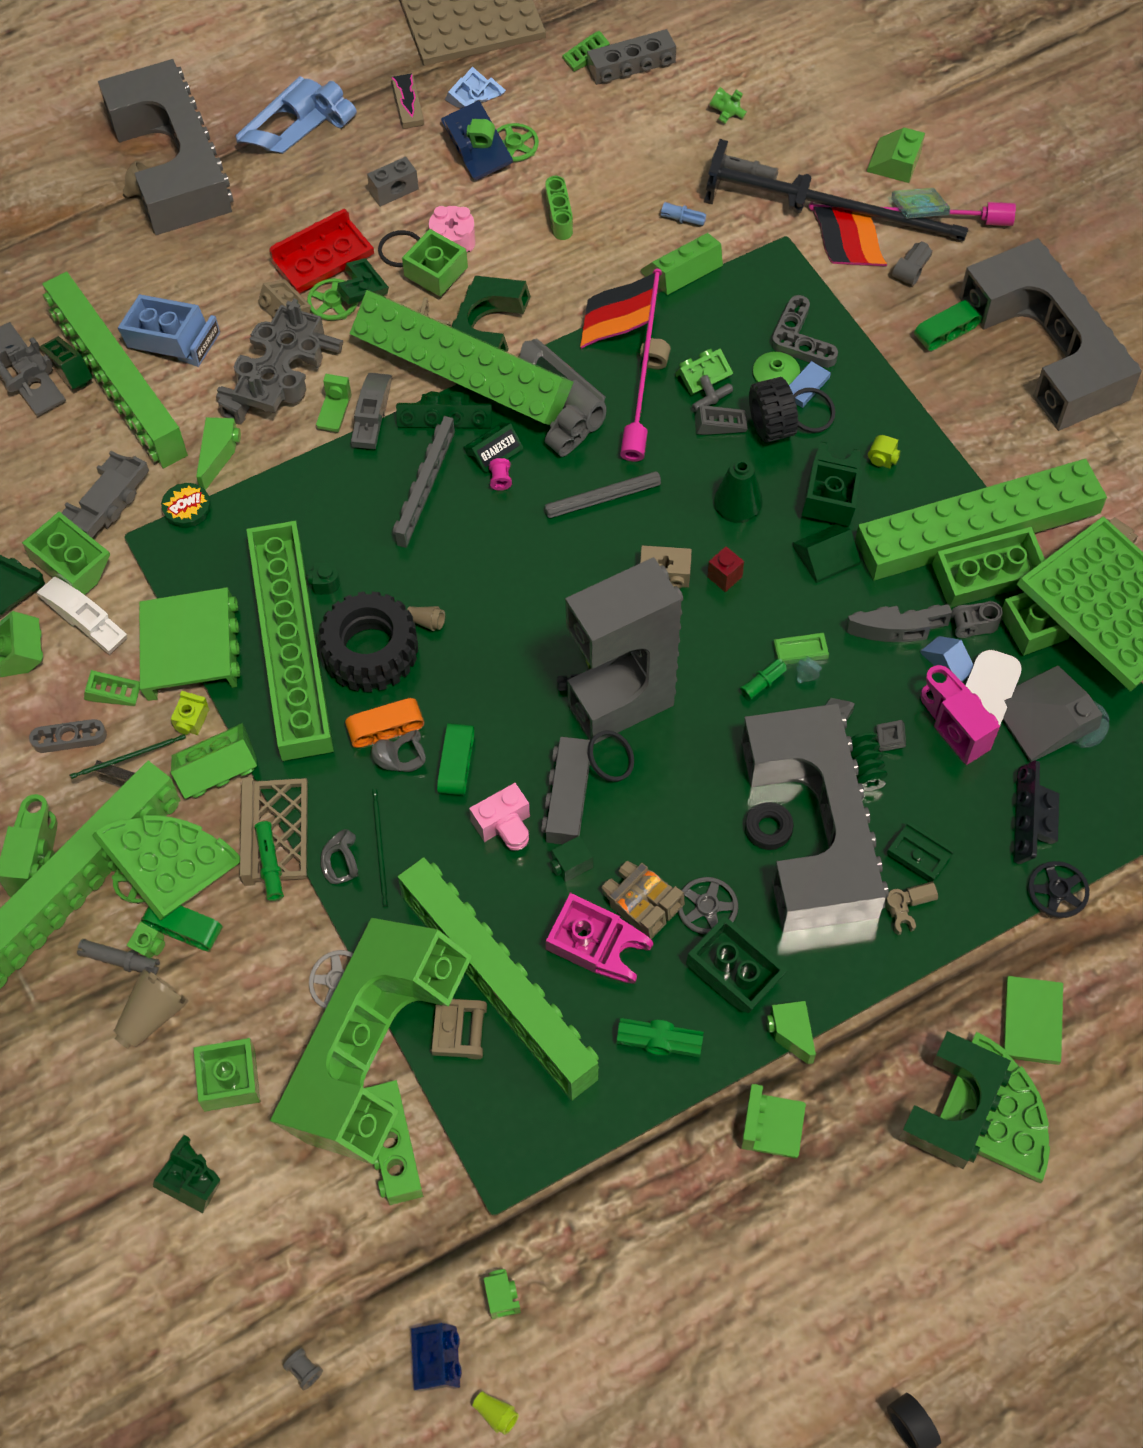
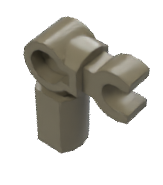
M934 882L907 888L905 892L900 889H893L889 892V896L885 899V907L890 911L891 917L895 918L894 931L897 935L902 933L901 923H907L910 931H914L916 928L915 920L908 915L909 909L907 905L912 907L938 899Z

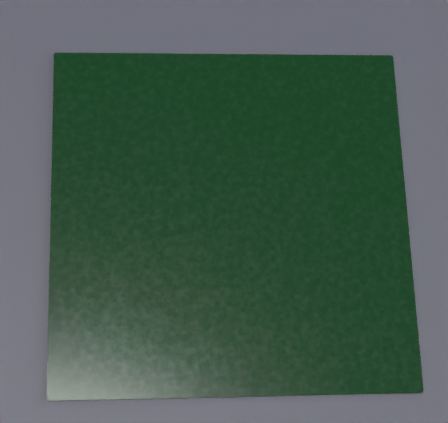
M787 236L728 261L723 266L668 295L663 291L657 293L651 338L663 339L670 345L671 350L665 368L646 369L639 423L647 429L648 433L645 455L641 461L625 460L620 456L624 427L635 421L643 357H640L642 343L646 342L648 323L627 333L598 340L581 349L582 327L545 344V346L606 397L604 403L607 412L602 425L596 431H590L574 450L562 457L545 443L546 435L551 428L550 425L535 420L459 384L440 391V394H450L452 392L469 394L470 404H491L492 427L454 428V436L407 548L397 545L396 535H393V528L397 520L400 521L402 517V506L410 498L411 485L419 477V466L427 458V447L429 443L433 444L436 427H398L396 412L382 418L376 449L352 447V431L210 495L211 509L207 513L206 519L196 526L188 528L179 527V525L169 523L165 517H161L125 534V540L157 599L228 587L232 596H236L238 611H235V618H237L239 625L236 639L240 648L239 655H236V662L240 666V677H237V687L232 688L227 678L202 683L227 729L243 723L257 757V766L251 772L255 781L307 778V877L347 951L354 953L371 918L426 927L402 898L398 876L424 857L429 864L435 863L443 874L441 878L446 884L451 882L459 892L458 898L463 904L468 902L476 913L474 917L480 924L485 922L493 932L491 937L497 944L502 942L510 952L509 958L514 964L519 962L528 974L526 978L531 984L537 983L545 993L544 999L548 1004H555L563 1015L561 1019L567 1026L571 1024L575 1027L581 1036L579 1039L585 1047L590 1046L598 1055V1081L574 1100H571L466 973H464L452 999L479 1000L487 1003V1012L483 1014L482 1059L432 1055L436 1004L425 1001L411 1002L404 1006L394 1017L389 1029L489 1214L492 1216L501 1214L790 1053V1051L775 1041L773 1032L768 1031L766 1016L770 1015L772 1005L805 1001L812 1037L815 1039L1040 914L1041 911L1033 904L1027 891L1029 878L1040 865L1051 861L1068 863L1082 872L1090 886L1143 856L1142 682L1130 691L1071 635L1068 640L1023 656L1002 618L998 629L994 633L974 635L968 638H958L956 636L955 630L957 627L955 620L950 618L948 626L930 629L928 638L925 640L883 642L851 635L846 632L848 616L856 612H869L884 606H897L900 614H903L909 610L919 611L928 609L933 605H948L932 564L873 581L856 545L860 565L816 583L793 547V542L836 524L851 529L855 541L859 524L983 489L987 486ZM801 295L809 300L810 306L807 318L799 334L830 343L838 350L835 365L827 368L822 367L829 371L831 375L829 380L819 389L825 392L833 401L835 418L832 424L822 432L810 433L798 427L797 433L794 436L766 443L757 433L750 412L749 391L751 384L757 383L753 376V366L755 361L763 354L777 352L772 347L773 334L789 300L794 296ZM798 305V307L795 308V313L798 314V311L801 306ZM794 321L785 322V325L788 327L797 326ZM807 345L799 346L801 351L807 352L811 350ZM721 348L733 374L712 386L716 391L726 384H731L733 392L719 399L716 404L709 406L745 410L748 429L746 432L696 434V412L692 409V404L706 397L705 391L703 389L690 395L682 377H676L675 372L680 369L679 364L690 358L692 361L700 359L699 355L704 351L712 349L714 352ZM539 357L536 365L567 378L545 358ZM794 358L799 364L801 373L808 366L809 362ZM815 394L803 408L796 404L798 421L801 424L810 428H820L829 422L831 409L828 402L822 396ZM733 418L734 423H737V418ZM500 423H511L523 446L521 451L507 459L510 461V469L508 471L509 477L512 479V485L506 490L493 489L490 486L492 472H483L475 456H468L463 448ZM879 435H885L898 440L897 450H900V456L896 465L892 464L890 469L874 465L868 457V452L875 438ZM821 441L827 443L829 453L837 459L850 457L854 449H858L861 452L862 473L856 508L850 526L801 516L808 477ZM737 459H746L753 464L763 497L760 513L745 523H734L722 518V514L718 510L716 511L714 506L715 493L731 463ZM657 471L661 478V484L552 518H548L545 512V505L651 472ZM296 521L303 553L334 752L282 761L277 745L247 529ZM642 546L692 549L689 587L679 588L683 601L681 602L682 615L680 616L681 629L679 630L680 643H678L679 656L677 657L678 669L676 670L677 682L675 684L674 706L618 732L627 740L634 754V767L628 777L617 782L605 780L594 771L590 764L580 836L593 856V868L565 882L561 875L557 876L550 865L552 850L562 844L546 843V833L542 832L543 817H548L549 809L545 808L547 793H552L553 785H549L550 770L556 769V762L553 761L554 746H559L560 737L589 740L568 705V690H558L557 677L563 675L571 677V674L590 670L585 656L566 628L565 598L640 564ZM728 547L744 561L742 578L724 592L707 575L709 561L723 548ZM326 562L335 565L340 578L339 589L332 594L315 595L313 585L308 583V570H313V563ZM1018 589L962 605L991 601L999 604L1002 608L1005 599L1024 593V591ZM364 591L366 594H372V591L380 592L381 596H385V594L393 596L395 602L398 600L405 605L406 610L409 606H438L444 610L445 622L440 630L432 631L415 623L418 640L417 660L414 666H410V672L406 677L400 676L399 683L395 685L390 683L386 685L387 689L384 690L373 688L372 692H364V688H359L356 691L350 689L349 684L346 686L341 685L337 682L336 678L331 677L328 673L319 646L320 623L324 622L323 616L328 610L332 611V605L337 601L343 602L344 597L348 595L352 597L357 596L358 592ZM363 630L352 636L347 642L346 647L356 653L370 654L383 649L392 637L381 630ZM824 633L829 652L828 659L787 664V670L771 683L770 688H764L752 700H748L742 694L740 687L754 678L758 670H764L777 659L773 645L774 639ZM938 636L962 640L973 665L977 657L987 650H995L1015 657L1021 664V674L1016 686L1059 666L1089 694L1103 714L1099 729L1036 760L1040 762L1039 785L1060 793L1058 842L1048 844L1037 839L1036 858L1022 864L1014 862L1017 774L1019 767L1030 763V761L1003 720L991 750L968 765H965L935 729L936 720L921 700V691L927 685V672L934 665L920 652ZM934 673L932 675L933 680L937 683L946 681V677L942 673ZM968 678L962 682L965 686ZM929 690L926 695L929 699L934 700L933 693ZM830 698H835L855 704L853 712L847 720L846 736L853 737L867 732L877 733L878 724L902 720L905 723L906 747L882 751L883 757L880 760L884 761L885 767L881 770H886L888 774L886 778L882 779L886 782L885 786L874 791H864L862 802L863 806L869 809L870 823H868L870 832L873 831L876 837V848H874L875 855L881 858L882 872H880L882 881L887 883L888 892L893 889H900L905 892L907 888L930 882L887 854L889 847L905 828L908 821L954 849L953 855L934 880L938 899L912 907L907 905L909 909L908 915L916 923L914 931H910L907 923H901L902 933L897 935L894 931L895 918L891 917L890 911L885 907L882 908L880 917L877 919L783 932L772 884L776 861L819 855L829 849L818 798L808 786L798 782H784L751 787L741 742L745 717L824 706ZM416 699L424 720V726L418 731L421 734L419 743L424 749L426 760L420 768L411 772L386 770L378 766L372 758L371 751L374 744L361 748L353 747L345 725L348 717L400 700ZM448 723L474 726V742L464 796L437 792L438 775ZM398 736V737H395V738H392V739H388V740L394 742V741H396L397 739H399L401 736ZM612 736L594 744L593 756L597 766L609 776L619 777L624 775L629 766V757L624 745ZM413 741L404 743L398 750V759L402 763L409 762L419 756ZM516 783L529 802L530 817L522 821L529 831V842L520 850L508 848L499 835L484 842L471 822L469 810L472 806ZM291 787L285 794L294 801L301 794V787ZM261 789L267 802L277 794L273 789ZM372 789H377L378 793L377 800L379 804L387 889L386 899L388 900V906L386 907L382 905L383 895L381 893ZM281 797L272 807L278 813H281L290 804ZM774 802L780 804L792 816L794 824L792 836L784 846L778 849H761L755 846L746 834L745 822L747 815L753 807L760 803ZM294 808L285 819L294 825L301 818V813ZM767 817L760 821L759 828L763 833L771 835L778 832L780 825L774 818ZM282 821L279 822L283 833L290 829ZM343 829H347L356 836L354 844L348 848L355 858L359 875L349 881L332 884L325 878L321 868L322 851L326 843L334 835ZM295 832L287 839L292 849L301 842V837ZM343 852L332 853L330 864L336 877L341 878L349 875V868ZM626 861H629L637 866L643 863L648 867V870L653 871L673 888L676 886L681 891L689 882L702 877L716 878L728 884L735 892L738 900V913L733 923L787 968L788 972L751 1012L746 1013L730 1004L686 965L688 953L706 934L697 933L684 925L678 912L669 921L666 920V925L651 939L654 944L650 950L630 947L624 949L619 954L622 963L637 975L636 982L632 984L594 973L546 950V940L570 893L620 916L622 920L630 924L618 912L616 913L611 909L610 900L602 892V886L609 879H613L619 885L625 880L619 876V870ZM1054 866L1059 877L1068 879L1076 875L1073 870L1067 867ZM1046 868L1042 869L1034 879V884H1049L1050 882ZM1082 880L1071 888L1070 892L1073 895L1085 889ZM700 882L690 887V889L699 895L707 893L711 882ZM719 884L716 896L718 901L733 902L727 889ZM1034 892L1038 901L1048 909L1050 895ZM684 895L685 905L682 908L686 916L696 908V904ZM733 910L718 911L716 914L718 922L724 916L730 919ZM701 916L691 922L697 927L712 929L705 916ZM582 930L578 935L582 937L587 936V931ZM464 1011L462 1045L470 1046L472 1012ZM620 1018L648 1023L652 1020H664L678 1028L702 1031L704 1034L700 1057L676 1053L655 1055L646 1051L645 1048L616 1044Z

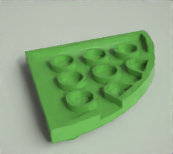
M144 815L141 818L121 819L105 825L92 835L160 920L240 864L239 854L221 838L216 839L202 831L201 826L173 817Z
M976 1032L972 1043L1011 1060L1007 1070L1012 1072L1007 1086H1000L997 1095L1002 1098L996 1111H989L986 1118L991 1124L985 1137L979 1136L975 1144L980 1147L978 1154L1036 1182L1042 1183L1048 1166L1050 1146L1049 1122L1041 1096L1022 1066L1019 1067L1006 1054L1007 1051L990 1038ZM958 1076L940 1115L941 1118L951 1121L966 1119L976 1110V1097L973 1089L965 1080Z

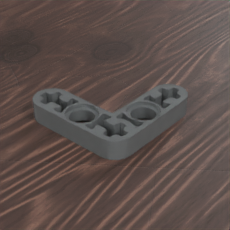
M801 295L792 297L773 334V349L809 363L812 361L821 367L834 366L838 356V350L834 345L799 334L807 318L810 302ZM799 305L801 307L797 314L795 313V308H797ZM794 321L797 326L788 327L785 325V322ZM807 345L811 350L804 352L799 349V346Z

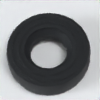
M764 802L753 807L748 813L745 822V830L749 840L755 846L765 850H774L784 846L790 840L794 827L789 811L782 805L774 802ZM767 817L774 818L778 821L780 829L775 834H765L759 828L760 821Z

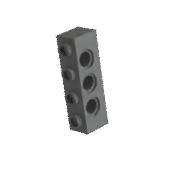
M667 29L587 51V68L596 85L676 63V45Z

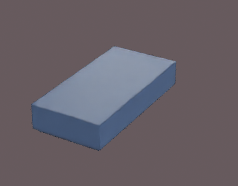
M811 361L789 386L793 395L803 388L820 389L829 380L831 373ZM802 393L795 398V402L803 408L816 393Z

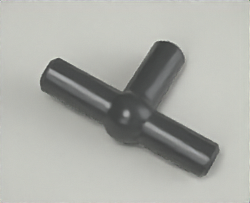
M708 375L701 376L699 380L706 397L692 404V409L697 412L699 405L709 406L716 404L719 399L733 392L732 385L726 384L715 391Z

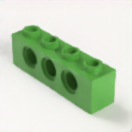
M397 1080L365 1088L399 1111L385 1139L395 1138L398 1142L393 1148L382 1146L374 1163L375 1170L381 1169L383 1180L378 1181L381 1198L387 1197L389 1205H394L423 1197ZM395 1165L404 1167L403 1172L398 1176L389 1174L390 1169Z

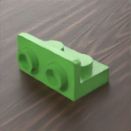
M721 348L714 352L712 349H708L699 355L700 359L692 361L690 358L679 364L680 369L675 372L676 377H682L690 395L703 390L699 380L703 375H708L713 385L733 374Z

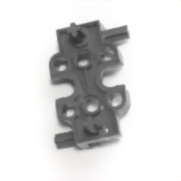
M293 299L292 302L287 301L286 306L280 305L271 322L265 321L257 324L251 333L250 343L253 344L254 349L263 350L266 353L256 359L244 355L238 356L234 364L237 385L234 390L223 386L218 387L216 399L224 396L241 404L245 416L251 406L263 409L265 412L275 413L281 401L295 403L301 400L307 390L305 384L306 375L292 370L289 367L290 363L299 358L303 362L318 368L323 358L321 348L339 353L342 351L343 340L325 335L322 318L301 311L297 299ZM287 337L294 339L289 344H283L281 342L284 338ZM266 373L274 374V377L265 380L262 378Z

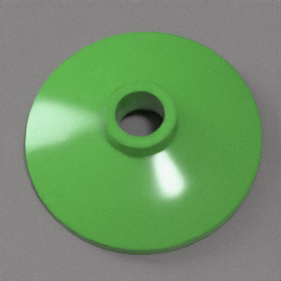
M783 352L765 353L755 361L753 366V376L756 382L781 376L790 385L800 374V367L797 361L792 356Z

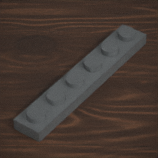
M444 416L441 425L438 424L436 426L433 444L429 443L427 447V458L419 466V477L416 482L413 481L410 488V498L402 506V517L400 521L397 520L393 528V535H396L398 546L407 548L454 436L453 418Z

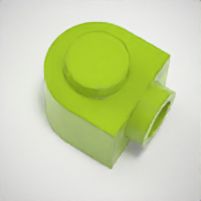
M885 435L877 436L868 452L871 462L876 466H884L889 469L892 464L896 465L900 456V450H897L898 440Z

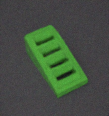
M597 31L562 56L569 67L576 71L587 66V51L610 45V43L600 31Z
M91 670L84 692V700L135 706L140 691V682ZM96 685H101L100 690L95 689ZM106 686H111L110 692L105 691ZM117 687H122L120 695L115 694ZM127 688H132L130 697L125 696Z

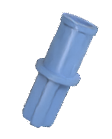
M664 202L662 206V217L679 220L680 223L685 221L701 226L706 221L705 213L687 209L686 205L682 207Z

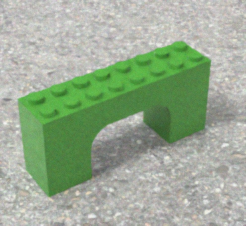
M371 918L270 1121L308 1145L374 1165L399 1111L363 1088L366 1074L396 1014L404 1006L414 1001H425L449 1007L471 961L472 955L438 929Z

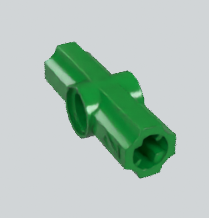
M620 1018L616 1044L645 1048L646 1051L655 1055L676 1053L700 1057L704 1032L678 1028L664 1020H652L648 1023Z

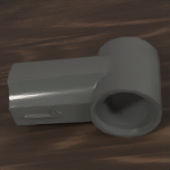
M923 241L915 243L905 258L901 257L898 260L892 276L914 286L921 275L922 268L932 256L933 250Z

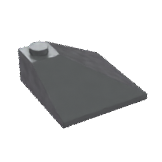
M1056 666L1016 686L1012 697L1004 700L1007 709L1002 720L1029 761L1032 762L1099 729L1103 714L1089 694L1059 666Z

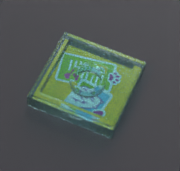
M935 188L892 192L891 199L906 218L949 215L950 206Z

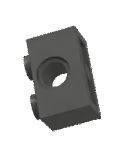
M406 156L367 173L369 192L380 207L419 189L417 170Z

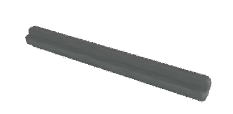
M657 471L548 503L545 505V512L548 518H552L661 484V478Z

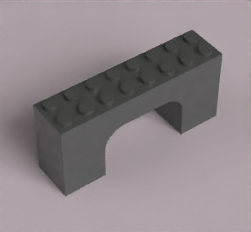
M174 59L98 81L108 117L119 143L150 133H162L174 140L179 151L178 155L168 163L134 173L143 205L155 235L231 213L230 203L234 202L230 189H227L230 186L227 174L221 172L223 171L221 160L219 157L215 158V155H217L213 142H208L210 136L207 127H202L204 122L200 111H195L197 110L195 99L193 96L189 97L191 95L187 81H182L185 80L181 67H176Z
M1039 238L966 268L959 298L961 301L967 300L982 316L979 325L983 330L1014 317L1032 318L1044 327L1066 356L1064 359L1042 367L1033 395L1036 402L1058 431L1131 400L1142 372L1139 364L1128 354L1126 347L1114 336L1112 329L1107 327L1100 314L1092 308L1086 296L1078 290L1074 281L1067 276L1061 264L1053 258L1049 249L1042 244Z
M654 557L565 598L566 628L592 668L567 680L568 705L589 740L597 733L605 730L618 733L674 706L675 684L677 682L676 670L678 669L677 657L679 656L678 643H680L679 630L681 629L680 616L682 615L681 602L683 601V596L677 586L673 587L666 568L663 565L660 566ZM609 735L600 736V737H598V738L596 739V741H595L594 744H596V743H598V742H600V741H602V740H604V739H606V738H608V737H610V736H609Z
M839 704L747 716L744 718L741 742L751 787L784 782H798L808 786L818 798L829 849L819 855L776 861L772 884L783 932L877 919L880 917L882 908H885V899L889 896L887 883L882 881L880 872H882V861L880 856L875 855L874 848H876V837L873 831L870 832L868 823H870L869 809L864 807L862 799H864L863 785L858 783L856 777L858 775V764L856 759L852 760L850 753L853 750L852 740L845 733V728H847L845 713L840 712Z

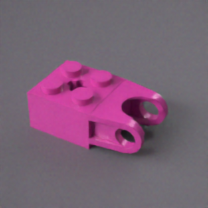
M942 665L931 667L926 675L927 685L921 691V700L936 720L935 729L965 765H968L991 750L1000 728L999 722L994 714L989 713L984 708L978 695L972 693L950 669ZM934 673H942L945 675L946 681L937 683L933 680L932 675ZM929 690L932 691L934 700L927 697L926 693Z
M570 893L546 940V950L594 973L632 984L636 982L637 975L622 963L619 954L624 949L630 947L650 950L654 943L644 933L622 920L620 916ZM582 930H586L587 936L582 937L579 936L578 933H581Z

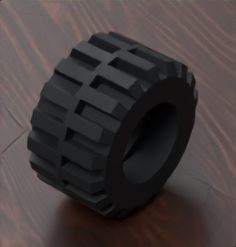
M780 376L751 384L749 391L750 412L756 431L761 439L768 443L794 436L798 429V411L793 392L786 380Z

